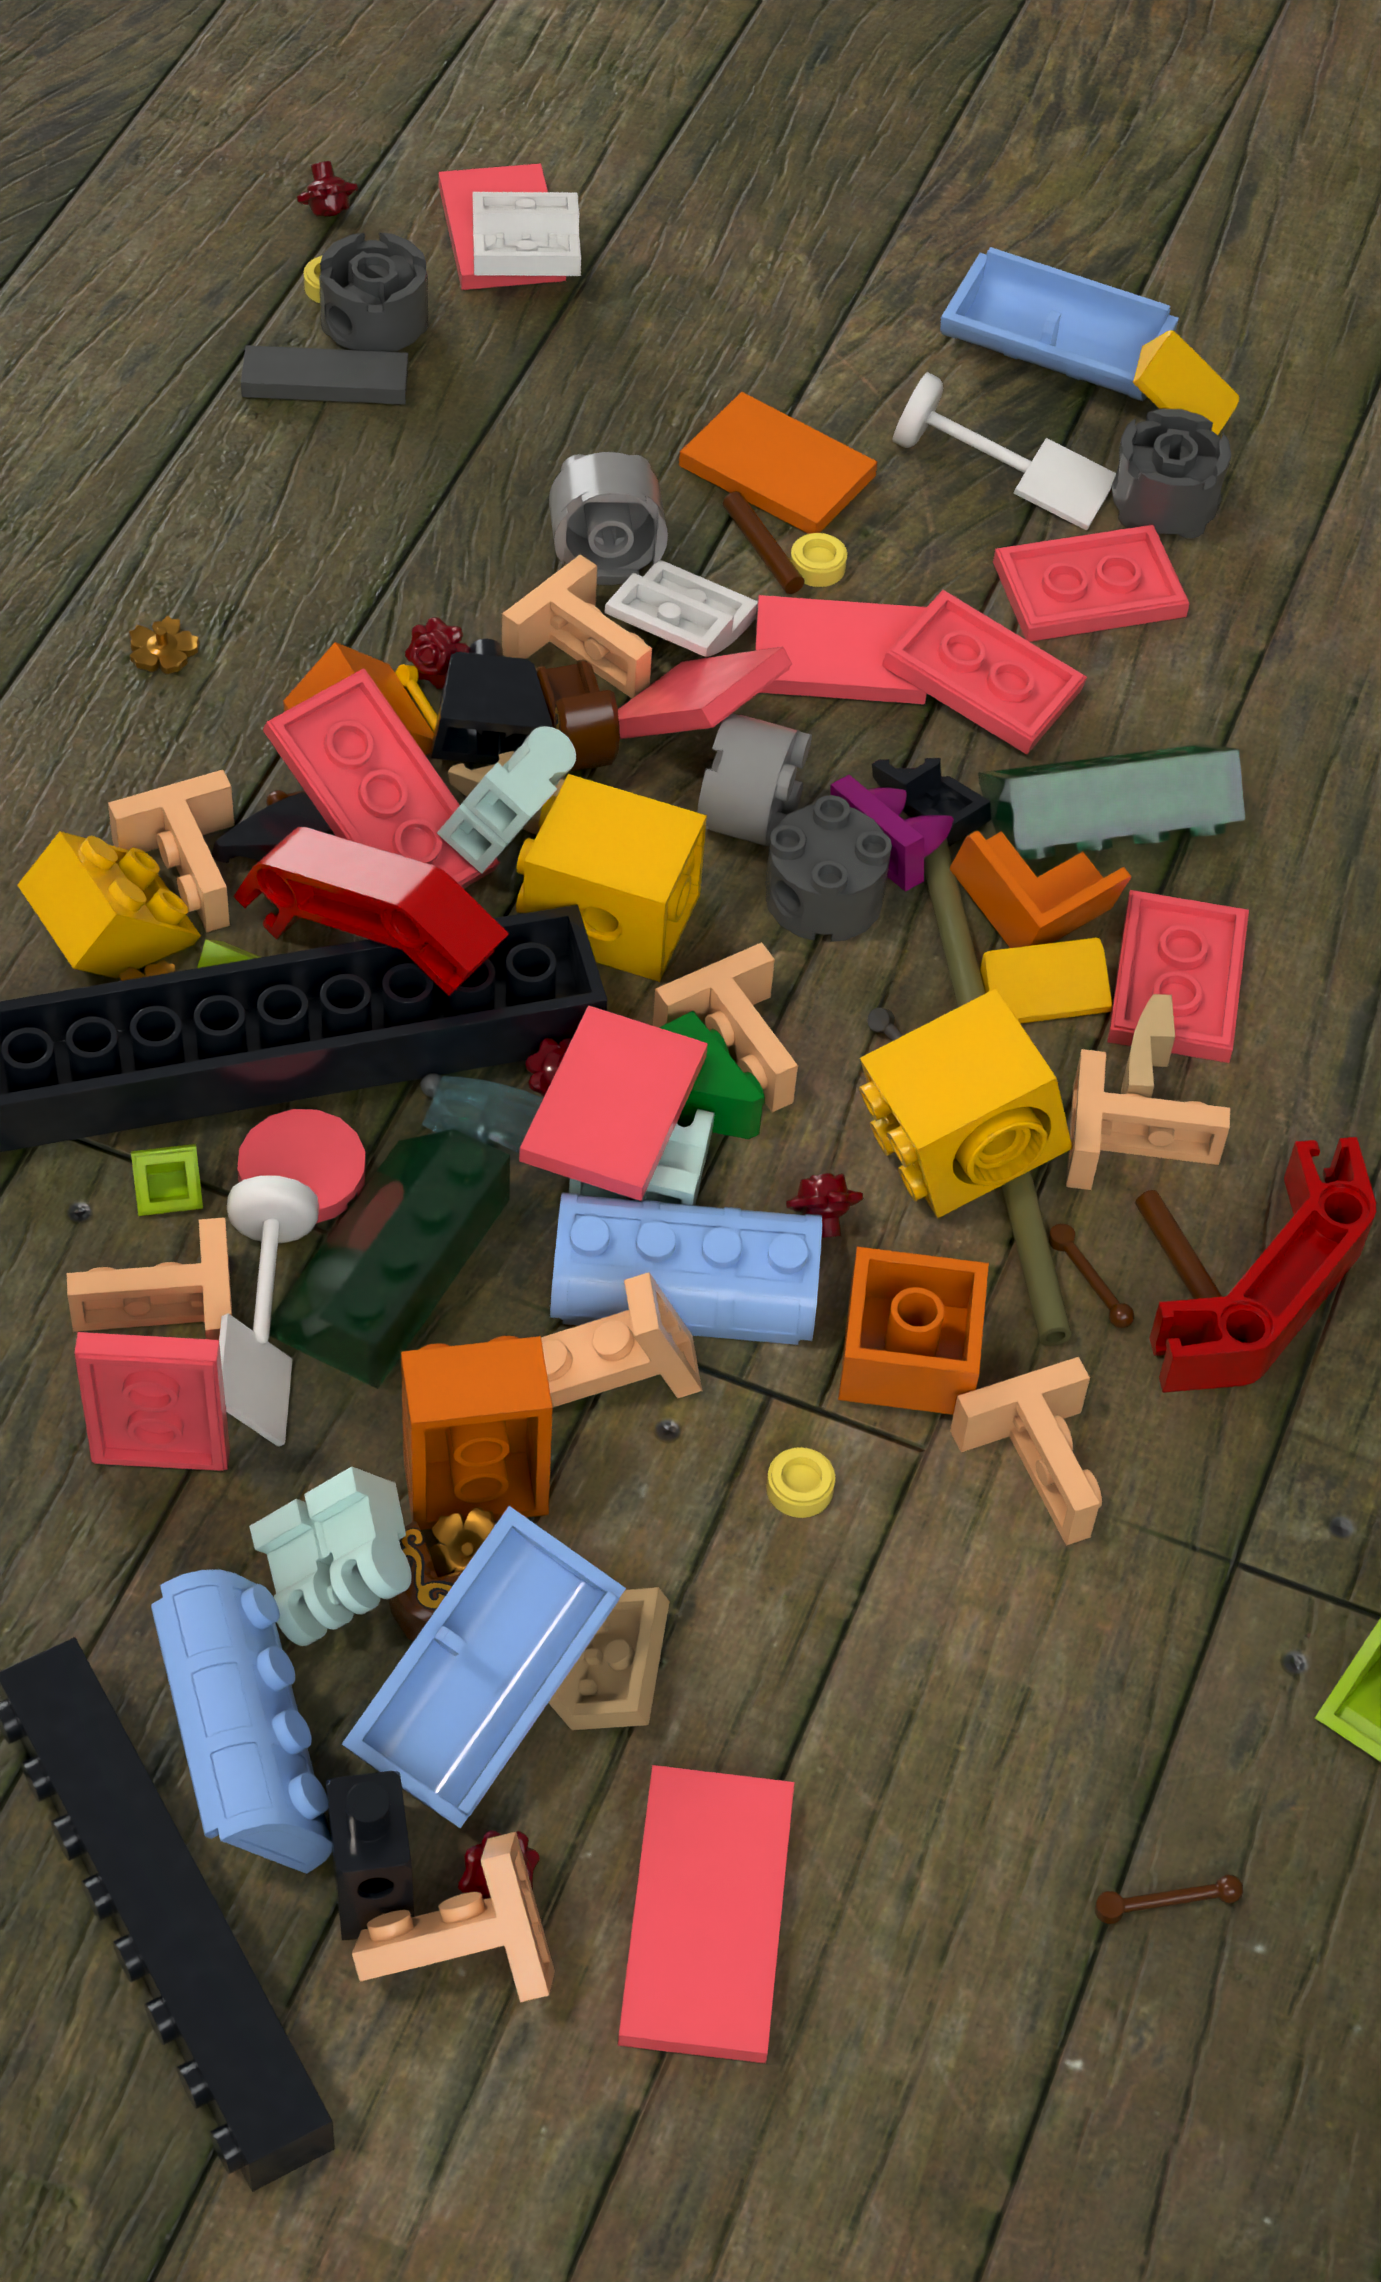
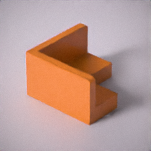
M979 831L966 836L949 868L1009 948L1048 944L1059 940L1112 909L1132 877L1126 868L1122 867L1103 878L1084 852L1077 854L1037 877L1002 831L987 840Z

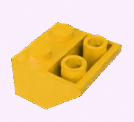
M59 831L17 884L73 969L117 979L119 974L125 972L128 967L135 968L136 970L194 945L201 937L186 915L188 907L185 902L175 893L171 892L158 875L160 868L157 862L146 852L138 848L132 847L126 850L108 845L105 841L95 836L83 838Z

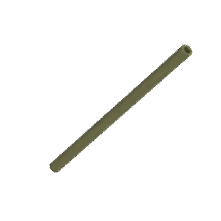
M946 838L938 849L924 858V873L957 1007H960L986 992L958 881L949 869L953 861ZM1029 1171L1003 1184L1002 1190L1039 1340L1043 1345L1055 1346L1068 1341L1072 1333L1032 1174Z

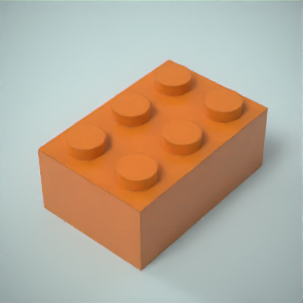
M501 1336L484 1343L457 1346L436 1343L426 1345L418 1350L401 1352L403 1454L412 1522L416 1521L420 1530L432 1529L440 1516H451L452 1514L459 1513L466 1521L469 1513L476 1507L484 1511H492L494 1521H499L508 1506L526 1518L549 1515L553 1406L541 1336L529 1338Z

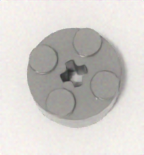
M600 452L587 456L582 454L573 455L563 462L561 472L554 480L549 495L555 551L562 564L564 565V562L568 564L581 554L597 565L598 585H616L625 583L632 573L639 575V570L648 565L652 560L653 565L657 563L665 552L668 532L660 485L647 459L639 455Z
M732 713L725 718L720 725L712 747L713 750H717L712 768H706L699 797L697 813L707 815L706 829L768 847L773 829L789 813L796 811L803 790V782L796 781L795 777L797 768L803 769L806 763L812 735L744 715Z

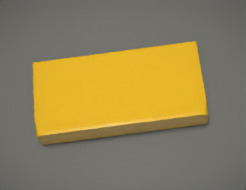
M1169 330L1142 346L1133 384L1159 409H1182L1204 416L1213 422L1211 431L1219 435L1236 409L1240 399L1239 395L1175 331Z
M1100 938L991 950L983 954L980 972L985 992L987 993L997 988L1020 1024L1112 1011L1113 1005L1105 952Z

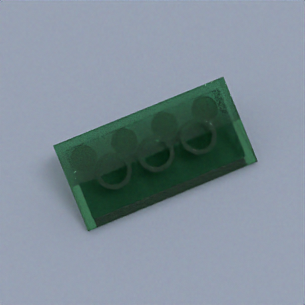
M1195 744L978 772L979 785L983 796L991 803V819L996 834L1002 831L1016 850H1020V856L1023 859L1055 856V845L1077 843V851L1113 848L1112 838L1134 835L1135 844L1164 842L1170 840L1169 830L1190 828L1191 836L1226 833V823L1245 820L1239 749Z
M455 1129L399 1140L271 1315L269 1336L378 1389L401 1357V1352L405 1351L509 1202L510 1155Z

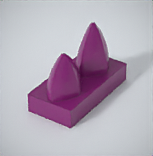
M847 775L830 784V795L845 799L851 808H855L874 819L890 838L892 848L887 877L905 892L924 882V858L938 849L947 838L952 828L953 817L925 815L903 820L899 815L906 803L907 793L905 790L885 787L866 789L851 775Z

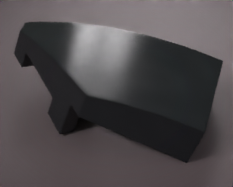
M925 758V763L917 768H895L890 765V759H881L872 763L873 778L880 787L906 791V803L902 811L910 818L925 815L953 817L952 828L947 836L948 846H951L992 820L990 801L951 776H942L940 758Z
M301 792L271 804L237 824L215 841L211 855L216 861L229 863L231 858L237 856L254 859L259 862L297 827H307L334 836L335 834L308 795Z

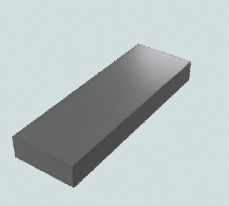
M245 345L241 378L242 397L405 404L408 379V353Z

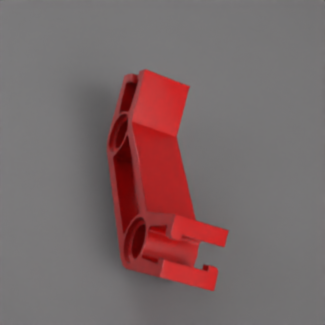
M297 827L256 863L233 896L245 909L262 893L276 905L279 913L275 916L270 912L262 923L264 928L276 939L302 917L401 949L449 996L495 951L494 949L509 935L444 870L431 864L307 827Z
M1357 1137L1339 1138L1330 1168L1323 1169L1325 1183L1320 1180L1312 1157L1319 1156L1320 1154L1318 1142L1316 1140L1295 1141L1284 1175V1182L1294 1216L1227 1296L1159 1302L1149 1338L1154 1356L1165 1355L1159 1375L1163 1393L1236 1387L1255 1383L1267 1372L1358 1260L1376 1215V1201ZM1236 1339H1241V1340L1246 1341V1342H1248V1343L1240 1342V1341H1238V1340H1236Z

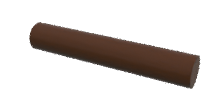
M732 492L727 495L723 500V507L787 594L798 592L805 582L799 571L740 492Z
M1149 1190L1141 1194L1136 1199L1135 1205L1193 1299L1223 1297L1156 1190Z

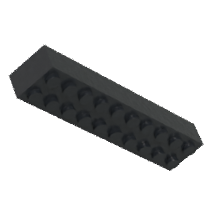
M576 904L494 918L509 935L494 949L495 951L450 996L403 950L368 939L0 1001V1152L421 1079L429 1073L443 1075L527 1060L528 1057L538 1052L540 1043L546 1038H552L558 1044L565 1038L572 1039L588 1005L607 1011L606 993L579 906Z

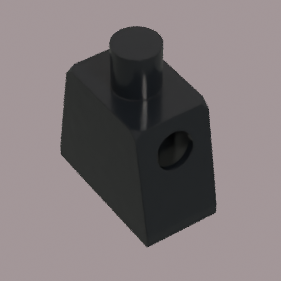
M480 639L470 645L469 653L456 652L452 654L442 689L430 752L431 759L494 765L499 761L498 754L510 751L515 752L522 746L525 739L534 729L543 726L552 727V721L535 665L528 659L503 657L501 644L492 639Z
M384 1771L336 1777L327 1780V1813L332 1842V1857L342 1940L358 1939L361 1930L368 1929L367 1923L370 1920L385 1913L408 1910L410 1911L411 1918L414 1917L412 1865L400 1772ZM376 1877L385 1878V1884L389 1886L388 1889L377 1893H366L358 1889L363 1881Z

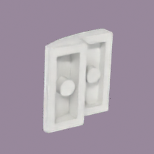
M473 192L474 275L581 276L578 194L569 192Z
M659 560L643 577L632 573L605 604V613L704 657H708L727 648L756 619L758 601Z

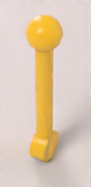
M399 665L395 674L404 688L409 690L432 730L435 731L437 714L417 683L419 677L417 668L412 665Z

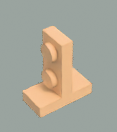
M581 554L502 613V648L505 657L527 659L550 641L577 661L584 659L589 662L593 667L594 673L630 698H634L650 686L652 648L637 634L626 631L603 615L596 607L597 565Z
M224 770L109 802L108 808L114 846L126 850L134 847L144 852L159 848L167 869L177 868L180 877H177L180 897L187 905L188 912L197 911L206 932L230 926L227 886L202 836L234 826L232 787Z
M761 942L656 988L653 1026L659 1028L694 1011L709 1030L715 1029L720 1033L726 1042L730 1056L743 1072L748 1071L756 1077L763 1089L765 1104L771 1112H774L794 1102L798 1065L753 1006L771 998L775 959Z
M1081 1049L1072 1093L1070 1139L1073 1149L1068 1151L1066 1187L1092 1189L1100 1150L1219 1165L1230 1128L1229 1107L1207 1105L1199 1101L1180 1102L1148 1098L1134 1093L1116 1094L1104 1092L1106 1052Z
M225 1218L199 1219L201 1263L181 1264L177 1262H164L154 1267L128 1269L97 1267L87 1272L67 1273V1297L73 1332L205 1322L206 1339L219 1340L221 1317L228 1313L232 1316Z
M650 1272L624 1280L629 1310L541 1337L553 1407L659 1374L677 1398L702 1391L693 1335Z
M1079 1357L958 1395L950 1429L961 1452L1010 1437L1066 1546L1091 1538L1098 1509L1102 1506V1495L1098 1482L1090 1470H1082L1072 1451L1071 1433L1064 1420L1081 1413L1090 1380Z
M512 1832L487 1839L481 1857V1864L491 1898L483 1899L482 1894L479 1892L464 1893L443 1901L438 1906L439 1911L411 1918L410 1911L398 1910L382 1914L367 1923L368 1929L361 1930L352 1952L359 1981L505 1946L520 2002L549 1996L555 1970L517 1833Z

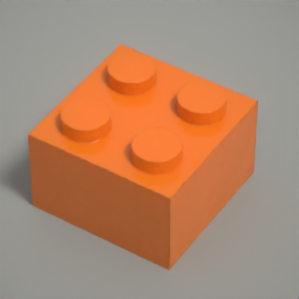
M857 1247L849 1297L838 1400L953 1415L957 1396L974 1391L977 1388L980 1373L989 1263Z

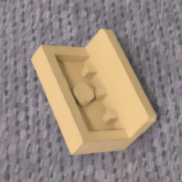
M659 1587L632 1589L623 1592L611 1613L548 1702L571 1730L649 1725L670 1602Z

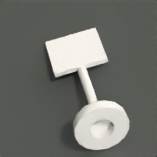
M928 372L924 374L901 415L892 438L894 443L905 448L914 446L929 424L1025 473L1017 485L1014 494L1086 531L1088 530L1112 488L1116 475L1115 472L1048 438L1044 440L1034 459L1030 461L935 412L942 396L943 383L938 377Z
M256 1176L244 1179L233 1186L227 1200V1212L230 1223L239 1233L253 1240L262 1241L253 1330L229 1313L221 1317L219 1343L226 1412L280 1447L285 1445L293 1359L268 1342L278 1243L299 1240L312 1231L318 1220L319 1202L318 1196L310 1187L297 1180L282 1176Z

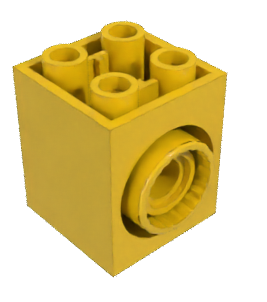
M568 774L558 795H552L543 805L539 818L540 830L536 838H527L520 850L517 861V873L524 875V882L518 894L516 912L522 914L578 904L596 963L660 982L700 896L707 815Z
M997 988L860 1058L867 1083L860 1086L859 1091L867 1109L874 1118L870 1122L871 1130L884 1154L888 1156L895 1152L902 1163V1166L898 1167V1172L912 1199L916 1202L925 1198L937 1219L1073 1149L1057 1078Z

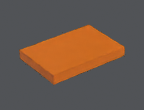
M744 392L735 397L679 454L680 467L730 493L740 492L747 502L808 534L820 533L876 476L878 461Z

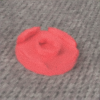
M291 1109L267 1117L249 1131L239 1148L238 1182L256 1176H282L303 1183L310 1187L318 1196L319 1215L317 1224L336 1218L348 1209L347 1203L355 1197L356 1193L359 1196L365 1186L366 1152L357 1132L341 1118L320 1110Z

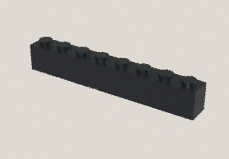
M76 1637L0 1671V1730L8 1744L20 1740L28 1754L29 1759L21 1762L24 1775L38 1802L50 1797L59 1815L58 1818L51 1821V1825L65 1857L70 1861L80 1856L90 1877L82 1880L81 1883L88 1902L99 1921L111 1916L121 1938L112 1942L128 1980L132 1983L143 1978L153 1998L144 2003L150 2023L162 2045L174 2040L185 2060V2063L177 2066L179 2078L194 2108L197 2109L207 2104L219 2127L210 2131V2137L228 2174L241 2169L251 2191L254 2192L334 2150L333 2121Z

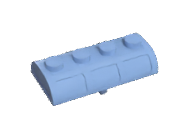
M990 247L987 255L979 253L941 316L940 331L942 335L958 338L1003 353L1005 356L1021 359L1066 374L1068 377L1077 380L1081 379L1143 401L1147 396L1133 384L1141 348L1169 330L1176 332L1179 318L1169 315L1171 311V306Z
M562 1192L553 1268L550 1318H561L563 1324L582 1325L629 1310L624 1280L650 1272L693 1336L798 1345L800 1340L812 1341L819 1284L822 1215L741 1210V1208L733 1207L718 1208L662 1203L654 1200L639 1201L583 1196Z
M508 1506L345 1738L342 1745L378 1772H400L402 1789L461 1828L611 1613L626 1588L518 1511Z
M220 1569L199 1570L182 1574L160 1585L163 1598L152 1603L151 1609L204 1835L210 1839L219 1835L222 1842L307 1874L324 1863L332 1853V1842L324 1814L328 1809V1799L323 1786L314 1775L308 1752V1747L312 1741L311 1733L306 1721L297 1709L291 1685L295 1681L294 1667L287 1654L282 1650L276 1622L280 1616L278 1605L266 1587L232 1572Z

